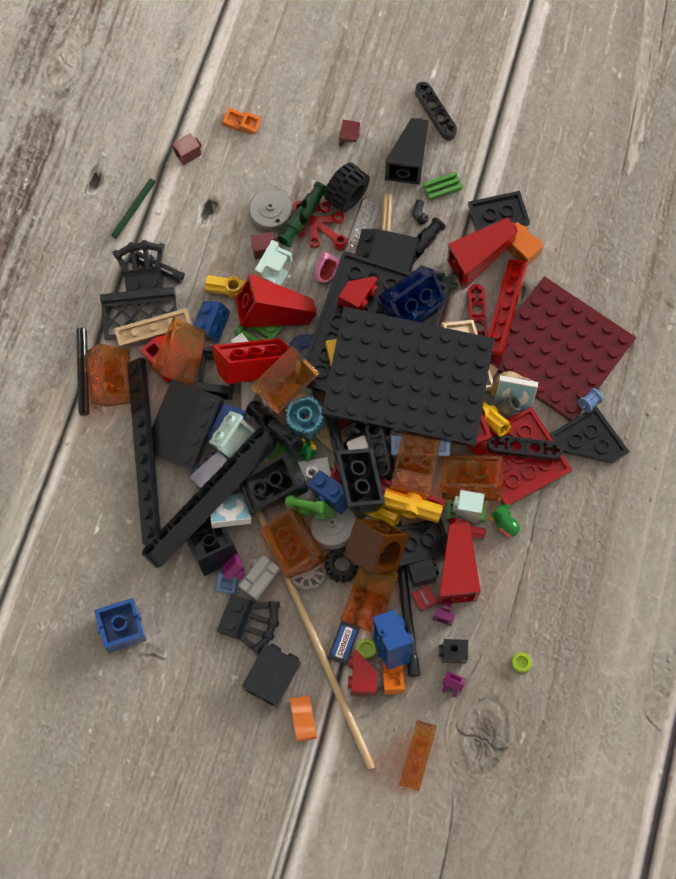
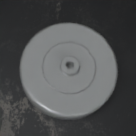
M262 190L255 194L249 203L250 219L256 227L262 230H279L285 227L292 216V203L289 197L279 190Z
M348 508L342 514L336 512L334 518H326V520L318 519L314 515L310 529L315 542L319 546L330 550L347 546L356 516Z

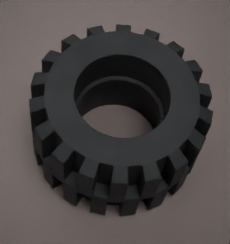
M352 162L343 165L329 180L324 192L325 200L341 212L350 210L366 192L370 176Z

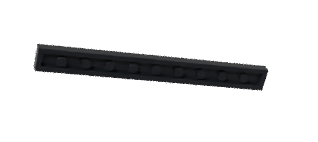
M139 357L127 363L142 544L147 545L161 530L146 359Z

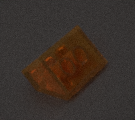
M98 343L85 352L91 404L105 407L129 404L130 392L127 363L130 362L129 350Z
M291 345L250 387L279 414L320 373Z
M445 456L440 481L443 499L455 500V496H459L460 491L464 490L484 494L483 501H501L503 490V456Z
M290 507L259 530L285 578H291L312 571L327 560L320 546L313 538L302 515Z

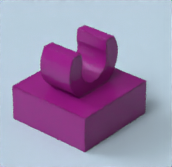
M235 553L222 566L223 576L228 580L233 576L241 580L245 576L241 557Z
M444 602L442 610L436 608L433 620L452 626L455 614L450 613L452 604Z
M447 671L442 683L444 685L442 693L445 694L447 688H452L454 690L452 697L455 698L458 691H462L466 678Z

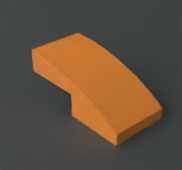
M228 107L221 125L237 131L256 134L262 118L247 111L243 114Z
M382 659L384 694H405L403 665L387 670Z
M310 695L290 698L297 742L317 739Z

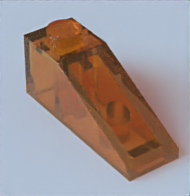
M420 720L416 721L399 783L400 786L417 791L420 790L437 725Z

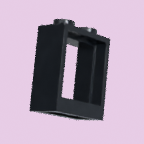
M212 346L207 348L201 347L194 387L219 396L224 400L232 401L235 384L224 386L202 383L207 359H215Z

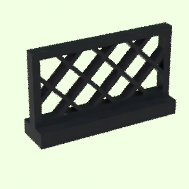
M165 287L100 294L104 339H117L116 334L108 335V328L112 323L121 327V325L115 322L121 313L128 318V321L124 324L128 325L131 321L137 322L134 320V317L140 311L147 316L146 319L153 318L152 316L158 309L167 314L161 308V305L166 301H172L173 304L172 309L168 313L177 311L175 288ZM147 303L155 306L150 315L142 310ZM128 305H133L137 308L131 317L124 312ZM114 307L118 312L113 318H110L106 314V308Z

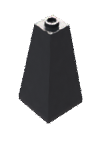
M423 118L410 119L386 159V181L420 185L429 120H424Z

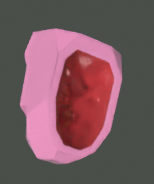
M322 251L315 265V279L321 283L329 282L335 275L340 259Z

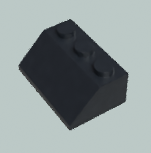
M373 449L335 451L346 507L357 513L377 512L385 504Z

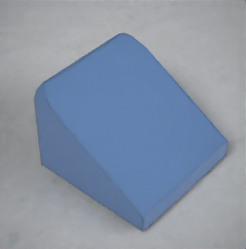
M221 569L218 574L216 591L235 595L238 579L235 576L230 580L226 579Z

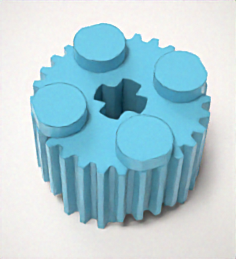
M310 396L304 397V399L300 397V399L297 398L296 401L290 402L286 409L288 428L294 433V436L296 435L308 440L314 439L316 435L318 436V432L321 433V429L323 430L325 425V416H321L323 407H321L317 399L314 400V397L310 398Z

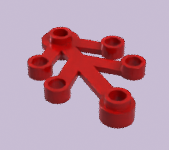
M296 201L292 204V214H294L302 201ZM323 201L314 212L327 214L331 210V204L328 201ZM336 212L334 215L314 216L313 214L310 216L308 221L310 222L311 237L309 245L311 248H318L320 246L317 228L333 241L334 249L343 251L347 248V238L344 235H337L324 224H342L344 222V214L342 212ZM305 226L302 229L304 230V232L297 235L298 237L302 238L306 236L307 231Z

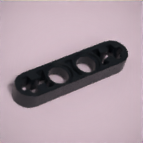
M419 82L415 88V95L442 138L445 140L454 139L457 133V126L429 83ZM433 101L436 103V106L429 107L427 103ZM440 114L443 115L445 119L439 121L435 117Z
M496 434L492 435L491 440H488L487 448L491 453L556 461L563 453L561 444L554 441L506 435L499 437ZM494 440L500 444L498 448H494V444H491L494 443ZM505 441H507L506 450L504 449ZM517 442L520 445V450L513 451L510 448V444ZM537 445L540 451L532 453L529 450V446ZM543 446H546L545 450H548V451H545V454H542L543 449H544ZM552 448H555V451H557L556 455H552L550 451Z

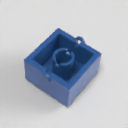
M133 598L94 610L98 626H96L98 634H101L104 648L108 653L147 641L141 622L142 619Z
M396 610L373 617L372 638L377 646L378 656L383 659L387 670L410 663V655L412 654V636L409 632L406 633L403 617L398 616Z

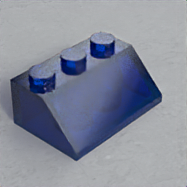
M422 265L378 296L385 312L389 316L419 322L447 302L435 271Z

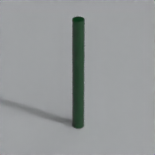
M150 178L112 232V237L115 239L119 237L156 183L153 179Z

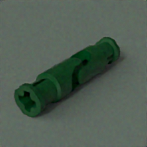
M320 182L314 183L312 191L307 193L286 223L285 230L277 236V240L282 245L291 247L295 236L300 234L312 213L321 203L320 200L326 189L324 184Z

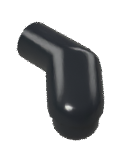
M418 199L415 202L412 216L418 224L424 225L429 221V216L422 212L424 201Z

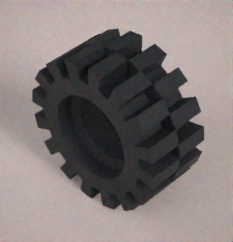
M346 546L330 550L325 558L326 574L337 583L339 581H342V583L352 581V578L355 579L360 570V566L350 563V567L345 571L336 569L335 561L338 558L344 557Z

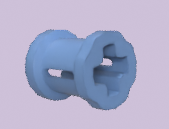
M595 388L590 389L589 394L585 397L578 399L579 407L584 412H591L596 404H600L604 400L601 392Z

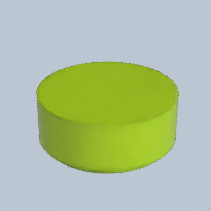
M362 639L358 642L356 651L366 660L371 659L376 653V644L371 639Z
M524 652L516 653L511 660V667L517 673H526L532 665L530 656Z

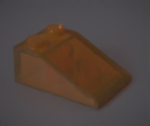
M173 317L151 370L192 386L200 368L206 331Z

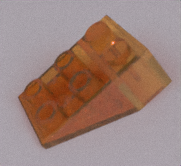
M402 433L390 490L403 494L415 493L420 495L423 500L428 501L441 441Z
M359 566L340 621L360 627V629L372 633L373 617L386 613L399 574L394 572L384 574L380 572L372 575L366 573L364 568Z

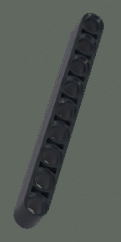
M265 428L257 429L144 547L142 555L155 568L163 566L275 448L277 442Z

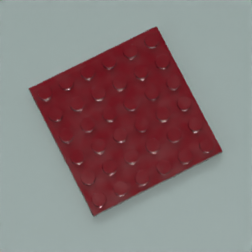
M544 276L514 314L503 356L491 355L490 364L498 368L500 374L512 371L522 377L538 382L535 398L567 420L572 421L582 412L578 399L589 394L590 389L595 388L598 390L637 337Z

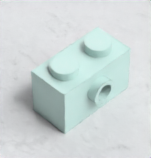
M461 490L459 496H455L452 513H455V518L478 523L482 513L484 494Z

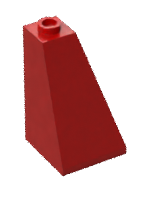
M505 218L448 243L447 261L453 272L458 275L457 279L463 290L515 241L518 230L515 223H511L509 218Z
M249 274L235 297L241 327L309 325L317 314V308L312 298L252 274Z
M463 520L452 522L448 528L437 600L438 606L444 605V602L456 604L477 601L481 592L470 523Z

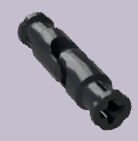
M434 217L432 223L418 234L419 243L413 265L424 253V250L436 240V236L445 230L446 226L440 219Z
M252 401L247 405L246 413L249 416H253L256 423L265 428L270 435H274L275 440L280 445L286 446L290 454L296 455L302 450L304 442L301 439H297L294 433L284 426L268 409L262 408L259 401Z

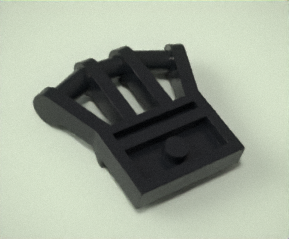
M142 240L140 243L129 242L125 247L112 251L123 270L126 291L164 288L161 271L165 250L164 243L156 244ZM137 250H143L145 268L139 269ZM149 250L157 251L154 267H151ZM129 252L133 270L128 269L122 256Z
M231 594L217 633L242 641L259 656L265 643L268 644L274 639L275 635L273 633L280 623L278 621L280 602H253L252 600ZM270 609V618L255 614L253 610ZM249 620L259 621L267 624L268 627L266 631L248 626ZM248 632L262 637V639L255 645L244 636V633Z

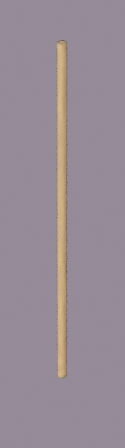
M263 511L256 513L259 524L277 565L281 568V574L368 771L374 769L373 760L298 590L289 579V570Z

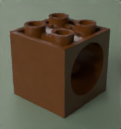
M355 519L343 556L348 558L350 563L364 568V571L368 574L396 572L409 534L383 519Z

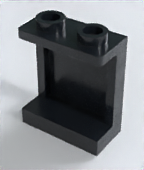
M265 643L242 684V689L278 709L297 670L301 667V662L294 654L289 653L286 655L281 652L282 649L277 645Z

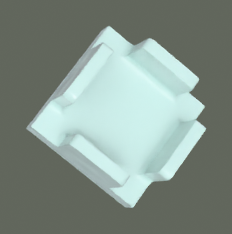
M271 240L255 268V276L281 286L288 275V271L282 269L285 262L291 264L292 253L280 248L278 242Z

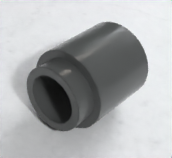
M513 396L507 397L494 405L498 409V413L506 420L516 415L521 409L519 400Z

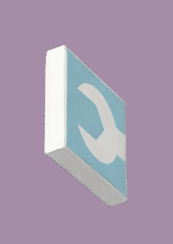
M500 375L494 405L507 397L513 396L521 404L519 411L533 407L538 382Z
M242 493L230 494L211 514L212 528L251 524V514Z

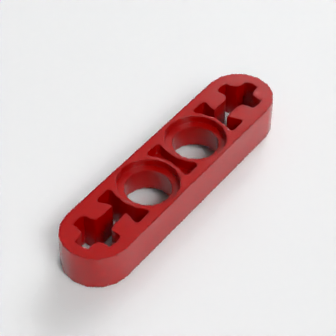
M473 284L469 287L467 295L469 320H473L474 324H482L483 329L477 331V333L487 337L485 290L480 284ZM474 290H477L479 293L478 301H475ZM475 306H479L482 309V312L480 314H475L472 311V308Z

